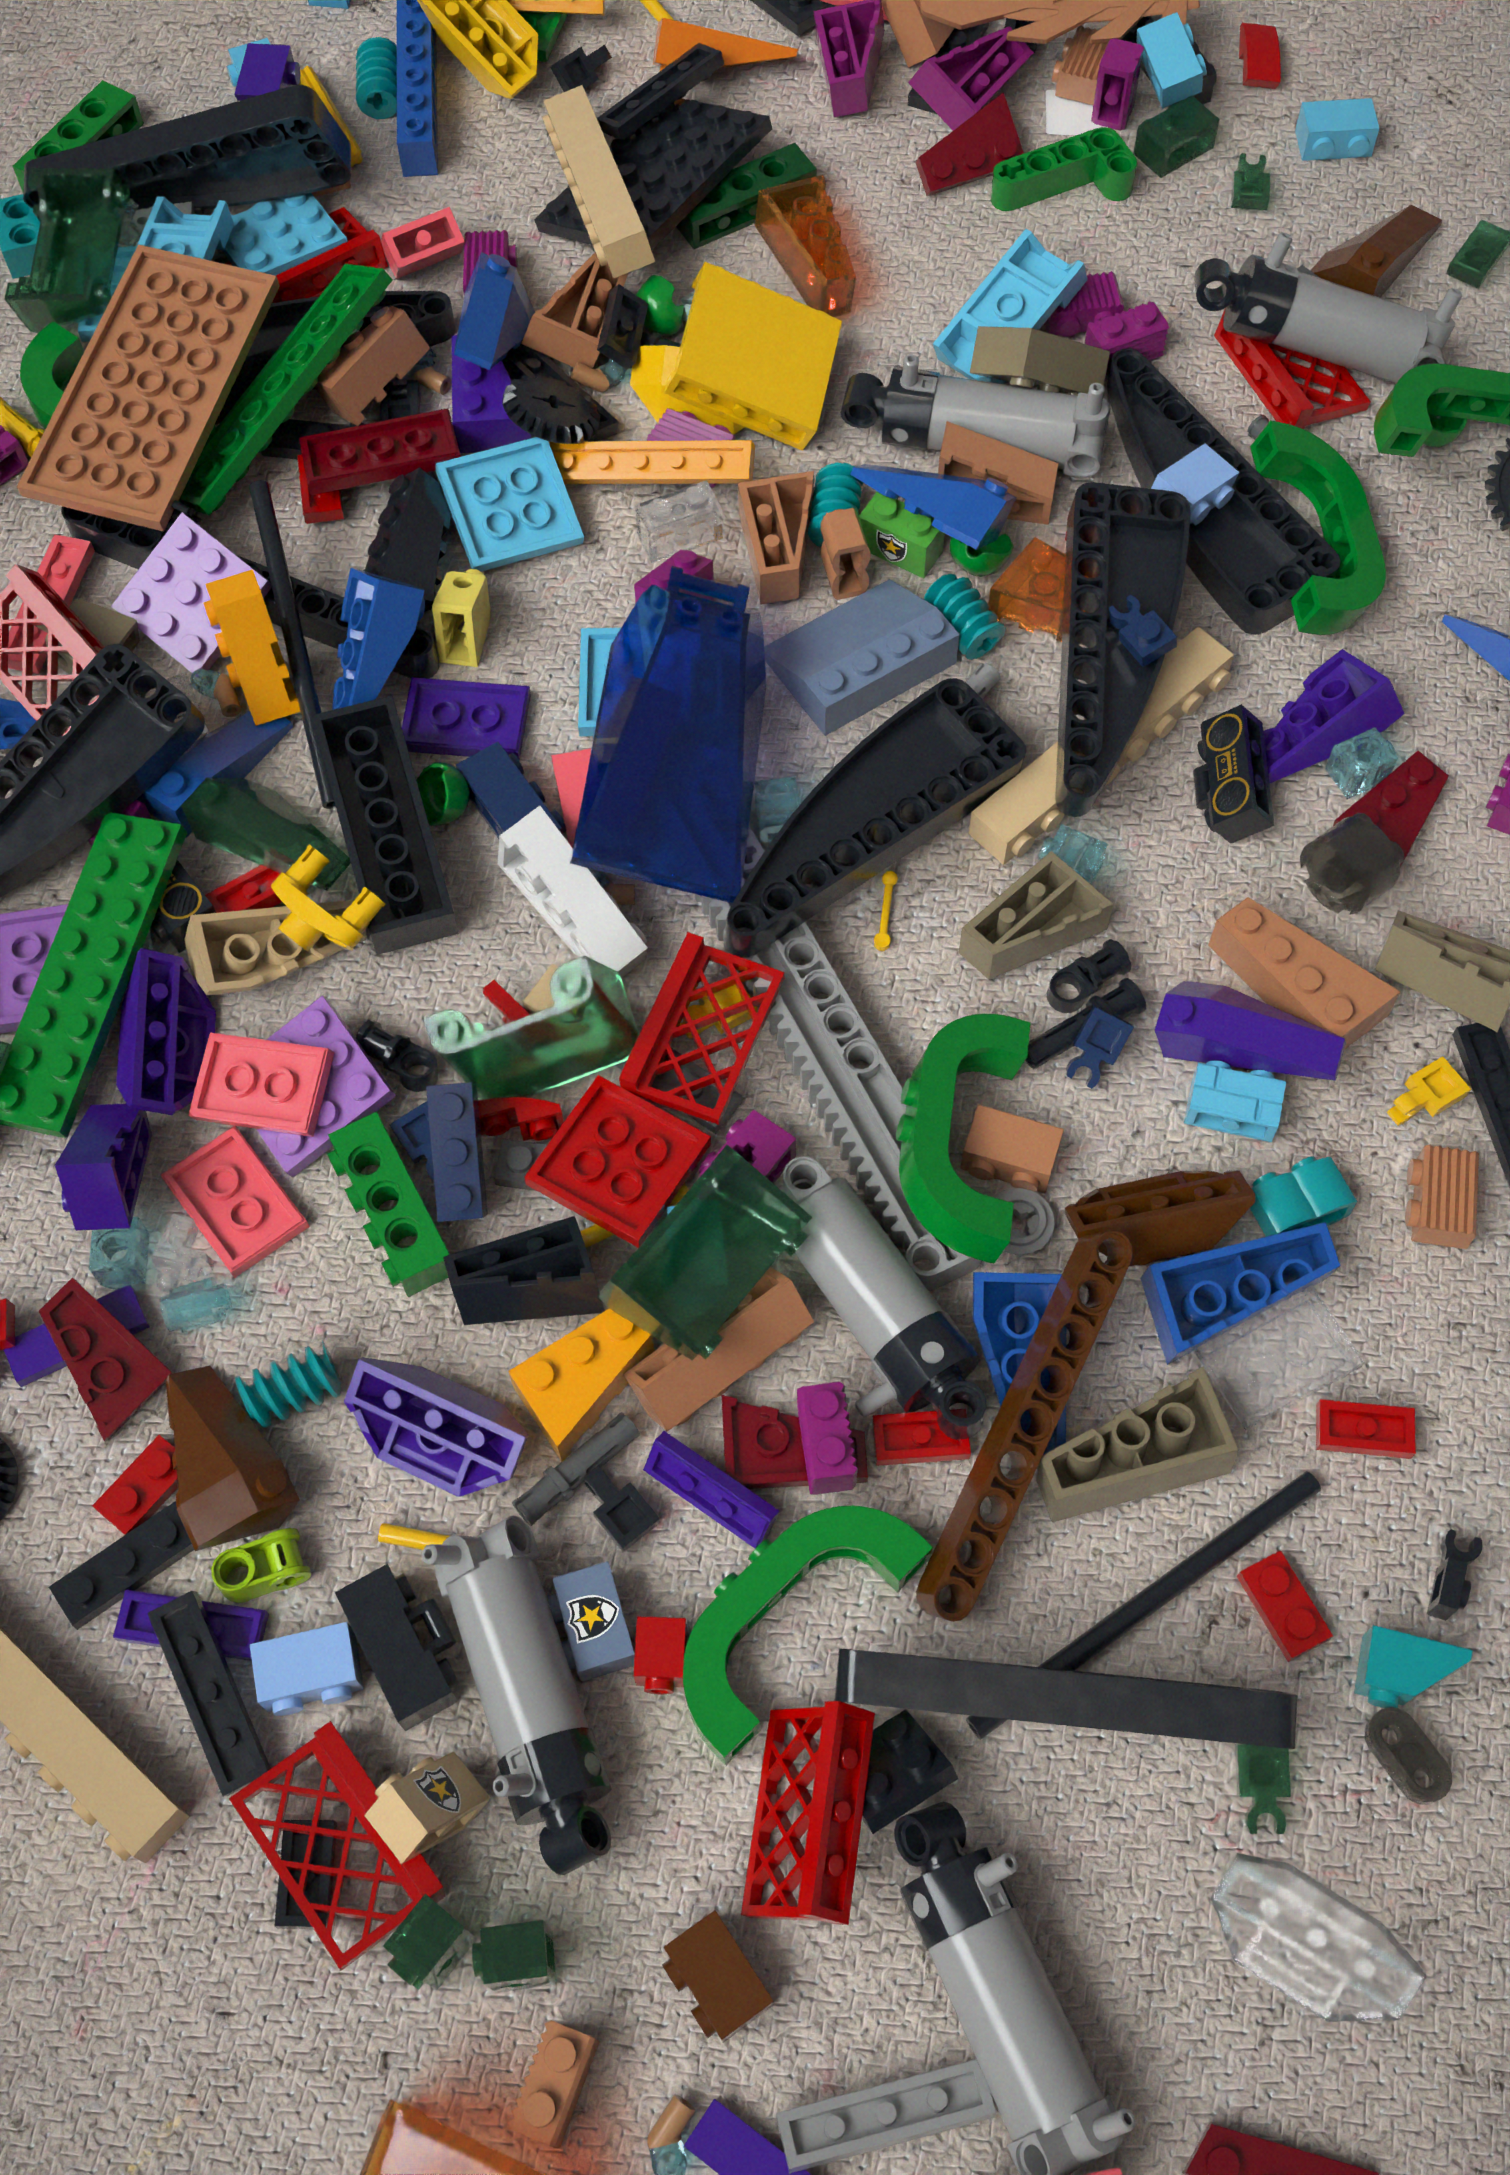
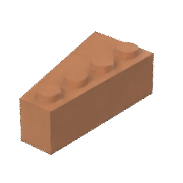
M1249 897L1216 920L1208 944L1266 1004L1345 1038V1049L1388 1017L1400 994V991Z

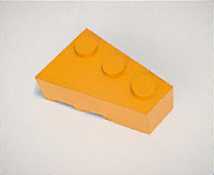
M253 569L205 584L211 599L203 602L211 626L220 625L222 632L214 634L222 657L231 656L233 663L226 665L233 688L242 687L255 726L301 712Z
M626 1297L508 1371L514 1390L561 1462L572 1452L571 1448L588 1428L591 1429L599 1420V1415L616 1394L619 1396L629 1384L623 1374L655 1351L652 1333Z

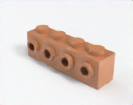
M770 1266L623 1375L648 1416L668 1432L674 1426H679L688 1421L693 1412L709 1400L724 1394L729 1386L745 1373L759 1368L768 1356L784 1344L795 1341L804 1329L814 1323V1320L792 1280Z

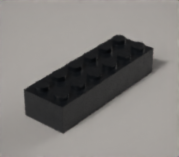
M393 696L311 715L359 894L363 887H366L386 904L368 925L376 955L458 934L452 904Z

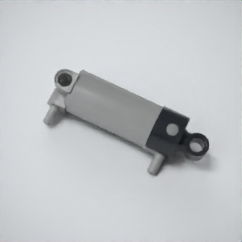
M1284 232L1278 234L1267 259L1252 254L1243 263L1238 273L1233 272L1226 261L1217 258L1204 261L1195 272L1194 280L1197 302L1207 311H1219L1226 308L1223 324L1225 331L1265 344L1278 345L1393 383H1397L1403 374L1417 366L1445 364L1441 349H1443L1455 327V322L1451 316L1462 298L1461 291L1451 288L1448 289L1437 311L1427 307L1419 311L1299 272L1297 267L1282 263L1293 240L1289 234ZM1213 281L1223 283L1215 289L1206 287L1207 284Z
M913 354L904 357L903 367L894 366L889 385L884 386L879 378L868 373L855 374L848 380L840 411L841 418L845 423L855 428H869L876 421H880L883 424L882 444L925 451L928 449L941 451L946 421L1059 463L1058 469L1064 470L1065 475L1089 477L1096 474L1100 469L1105 442L1104 438L1110 414V404L1103 398L1105 389L1100 383H1092L1089 386L1088 394L1078 392V396L952 377L940 375V372L918 369L919 359Z
M808 1156L792 1159L786 1164L783 1171V1185L756 1201L758 1211L732 1226L734 1236L738 1241H744L769 1226L777 1239L783 1236L871 1359V1368L882 1382V1385L855 1402L856 1409L861 1416H869L893 1399L898 1401L906 1413L915 1412L931 1404L937 1412V1423L940 1430L947 1437L955 1440L974 1437L980 1431L986 1412V1398L983 1391L976 1384L965 1381V1379L977 1367L980 1361L979 1355L947 1311L941 1309L846 1178L831 1179L821 1164ZM956 1403H964L972 1409L974 1414L968 1418H958L950 1412L949 1407Z
M513 1515L477 1536L453 1535L443 1541L442 1545H426L422 1552V1558L426 1564L435 1565L436 1578L442 1597H449L496 1748L499 1758L497 1764L501 1775L497 1776L493 1781V1791L499 1797L508 1796L517 1825H531L545 1821L546 1827L542 1829L539 1836L540 1852L545 1863L552 1871L559 1875H566L608 1853L611 1847L609 1827L600 1812L588 1805L606 1796L612 1788L593 1730L588 1726L535 1564V1559L540 1557L534 1535L524 1520Z
M939 1802L901 1816L896 1821L894 1829L897 1849L909 1865L920 1867L922 1873L919 1878L900 1888V1893L922 1944L931 1955L1012 2140L1011 2143L1007 2144V2147L1020 2175H1069L1080 2167H1084L1111 2153L1121 2145L1123 2134L1134 2129L1135 2117L1127 2108L1116 2110L1110 2096H1103L1020 1915L1018 1910L1019 1904L1006 1878L1017 1870L1015 1857L1010 1853H1003L997 1857L992 1846L969 1854L967 1852L964 1853L962 1848L966 1842V1827L959 1811L950 1803Z

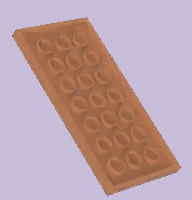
M138 244L17 485L21 496L164 532L175 509L171 506L175 500L179 501L280 287L277 277L271 274Z

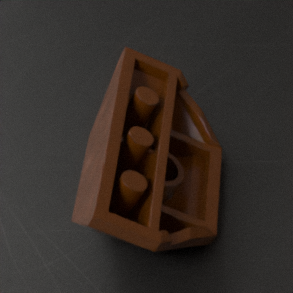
M1227 1170L1224 1174L1214 1171H1179L1095 1189L1080 1198L1076 1204L1066 1206L1065 1215L1078 1240L1088 1233L1107 1231L1123 1233L1132 1245L1133 1256L1129 1266L1146 1265L1152 1261L1176 1256H1188L1195 1252L1213 1249L1255 1203V1193L1239 1170ZM1101 1243L1099 1252L1108 1256L1105 1244Z

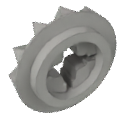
M1023 1188L1006 1189L993 1196L994 1198L1014 1203L1013 1215L1019 1220L1031 1217L1025 1227L1027 1235L1021 1233L1018 1228L1012 1229L1010 1243L1002 1253L1015 1254L1020 1258L1025 1254L1033 1252L1037 1254L1042 1247L1050 1242L1054 1231L1055 1219L1050 1205L1042 1196L1034 1191Z

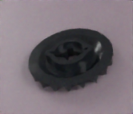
M535 375L534 378L522 376L520 380L513 379L511 384L506 386L502 398V405L508 417L521 429L540 439L561 444H578L590 440L598 431L601 415L597 413V406L590 402L588 395L580 394L578 387H570L566 385L565 381L558 382L552 377L543 379L540 375Z

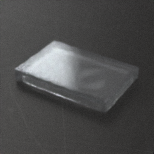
M1313 1286L1197 1347L1195 1351L1196 1356L1245 1431L1358 1370L1365 1363Z

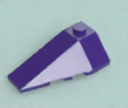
M1343 649L1313 671L1303 682L1305 690L1295 702L1288 701L1282 708L1283 717L1274 728L1264 731L1269 783H1273L1372 740L1405 713L1390 679Z
M1190 981L1181 982L1165 994L1155 1026V1033L1165 1058L1202 1063L1222 1061L1231 1067L1265 1070L1268 1072L1334 1081L1337 1079L1346 1045L1345 1038L1230 987Z

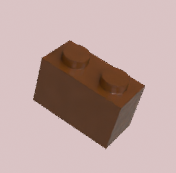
M716 1910L663 1947L670 1959L663 1963L662 1966L678 1992L688 1987L699 2005L693 2008L691 2013L707 2038L717 2033L722 2043H724L774 2006V2001Z

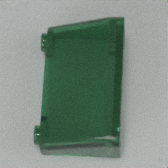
M31 168L28 185L31 189L38 190L40 205H34L33 213L41 222L30 277H19L18 283H8L4 300L29 331L39 333L52 321L65 328L105 312L111 300L110 287L125 209L130 204V193L128 187L123 184L114 169Z
M587 956L567 962L558 967L553 973L550 981V991L554 1006L484 1032L481 1024H472L465 1014L452 1009L443 1010L423 1018L426 1032L433 1048L464 1082H477L478 1098L480 1100L499 1097L529 1098L625 1062L629 1058L639 1033L620 973Z
M726 1145L712 1161L711 1166L698 1178L651 1235L611 1277L597 1298L610 1310L691 1361L698 1354L706 1360L724 1339L717 1331L739 1303L784 1251L789 1256H792L808 1238L809 1235L802 1229L812 1219V1216L729 1145Z

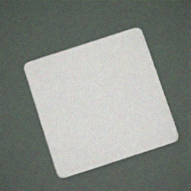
M1047 90L1045 92L1046 133L1048 135H1078L1095 128L1104 127L1091 122L1093 105L1055 96L1056 90Z

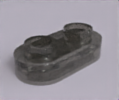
M1394 1707L1384 1708L1368 1720L1364 1731L1366 1744L1405 1797L1414 1803L1429 1805L1439 1801L1448 1794L1452 1785L1451 1769L1419 1725L1407 1712ZM1383 1728H1389L1395 1732L1397 1736L1395 1745L1384 1741L1382 1737ZM1419 1770L1427 1774L1429 1777L1428 1788H1423L1416 1783L1414 1778L1415 1771Z

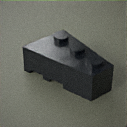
M575 1216L443 1257L450 1285L464 1325L596 1314L605 1311L595 1273Z

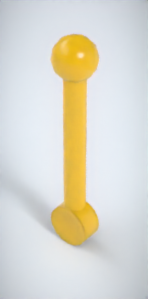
M891 870L886 871L882 875V882L885 888L879 933L874 937V947L879 951H885L890 946V936L887 934L893 886L898 881L897 874Z

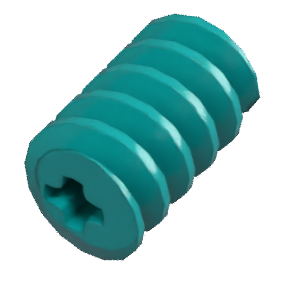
M369 38L362 42L356 53V102L360 110L368 117L387 119L397 112V46L387 38Z
M833 463L821 468L817 473L808 526V536L816 546L821 547L824 542L821 533V522L826 513L838 509L854 508L859 516L858 510L861 504L860 498L862 496L863 482L850 475L853 467L856 466L848 463Z
M955 574L942 575L928 588L924 600L937 607L959 633L958 649L960 652L966 655V658L969 660L980 658L993 649L1002 639L1006 627L1002 622H997L998 617L994 611H988V603L980 599L979 591L972 588L969 578L962 577L957 579Z
M323 1340V1354L318 1356L310 1346L305 1347V1362L303 1363L292 1353L288 1354L287 1370H283L275 1361L270 1362V1377L268 1378L257 1368L253 1369V1384L249 1386L240 1376L235 1377L239 1394L252 1420L256 1419L264 1428H268L272 1424L271 1411L281 1420H286L289 1418V1404L300 1413L306 1411V1396L316 1405L323 1404L324 1389L335 1398L341 1396L339 1374Z

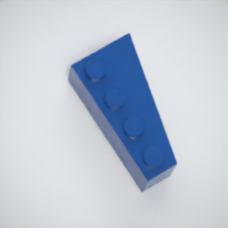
M1324 1222L1149 1265L1140 1279L1168 1365L1326 1280L1341 1265L1327 1224Z

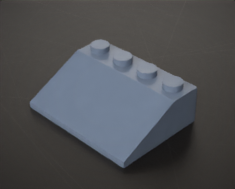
M888 579L760 648L759 654L826 736L956 664L959 633L937 607Z

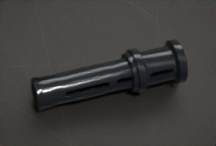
M1124 978L1119 982V987L1102 997L1095 995L1090 998L1086 1008L1081 1010V1012L1029 1041L1026 1063L1035 1070L1055 1056L1074 1046L1073 1042L1093 1005L1121 1019L1133 1013H1143L1146 1010V1002L1138 986L1131 979Z

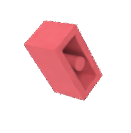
M447 207L383 233L381 243L395 279H398L462 253L465 241L450 207Z

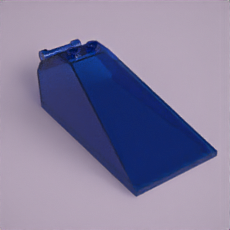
M671 565L666 588L652 584L641 594L610 646L570 864L729 903L734 902L742 886L767 686L761 615L758 612L746 609L750 586L738 583L734 587L683 573V568ZM679 589L731 602L732 605L683 593Z

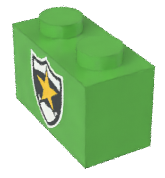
M876 492L858 516L870 554L924 579L943 553L945 533L932 526L934 517L913 514L904 508V502Z

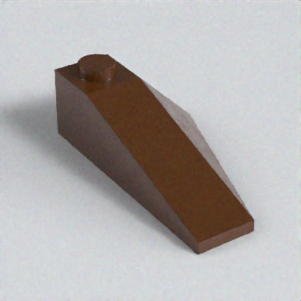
M1409 205L1326 252L1311 271L1321 279L1381 298L1441 226L1442 219L1413 205Z
M210 1365L169 1374L166 1378L169 1425L174 1431L175 1452L172 1455L173 1470H177L179 1489L176 1493V1507L194 1550H202L280 1528L300 1501L280 1457Z

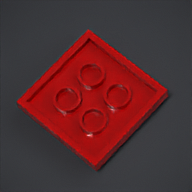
M598 1075L524 1176L525 1183L534 1190L635 1247L640 1248L710 1147L711 1136Z

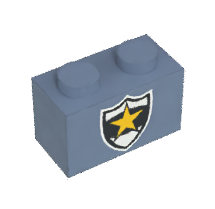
M606 1561L552 1578L556 1593L547 1596L555 1624L561 1622L565 1624L568 1640L561 1643L570 1670L577 1669L581 1682L634 1666L635 1654L609 1562Z

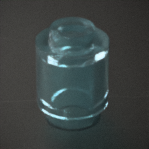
M214 1277L170 1289L168 1295L159 1298L162 1316L169 1332L180 1329L184 1333L226 1320L225 1311L232 1309L226 1284L221 1283L217 1285Z

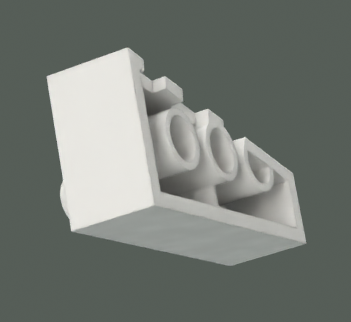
M538 806L499 836L497 864L603 988L608 989L644 961L648 949L645 945L647 943L645 935L634 923L627 921L620 912V908L614 898L602 888L541 806Z

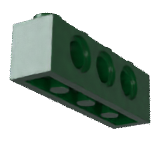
M792 143L732 169L676 227L693 250L816 197L817 168L796 143Z

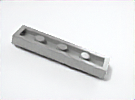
M974 2059L777 2112L776 2119L790 2174L995 2118L996 2109L977 2060Z

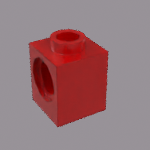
M637 1616L633 1676L636 1686H644V1692L667 1695L674 1693V1687H684L683 1667L688 1634L686 1618Z

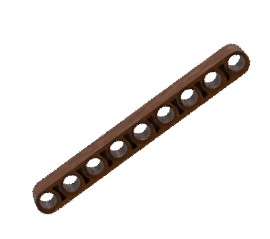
M1117 1231L1088 1233L1082 1236L1076 1243L919 1581L916 1598L920 1608L926 1614L954 1622L961 1621L972 1611L1131 1263L1133 1256L1132 1245L1123 1233ZM1101 1243L1105 1244L1108 1252L1105 1263L1099 1257ZM1083 1284L1086 1285L1089 1293L1088 1301L1085 1305L1082 1303L1079 1294ZM1064 1325L1067 1327L1070 1335L1069 1343L1066 1347L1060 1341V1332ZM1045 1367L1048 1369L1051 1379L1047 1389H1043L1040 1381L1041 1372ZM1027 1410L1031 1417V1424L1027 1432H1023L1020 1420L1024 1411ZM1008 1453L1011 1458V1468L1008 1474L1004 1476L1001 1472L1000 1463L1003 1456ZM989 1497L992 1507L991 1512L983 1520L980 1514V1506L982 1501ZM966 1541H969L972 1550L971 1556L963 1564L960 1560V1549ZM949 1585L951 1589L950 1602L947 1606L941 1608L939 1604L940 1592L945 1586Z

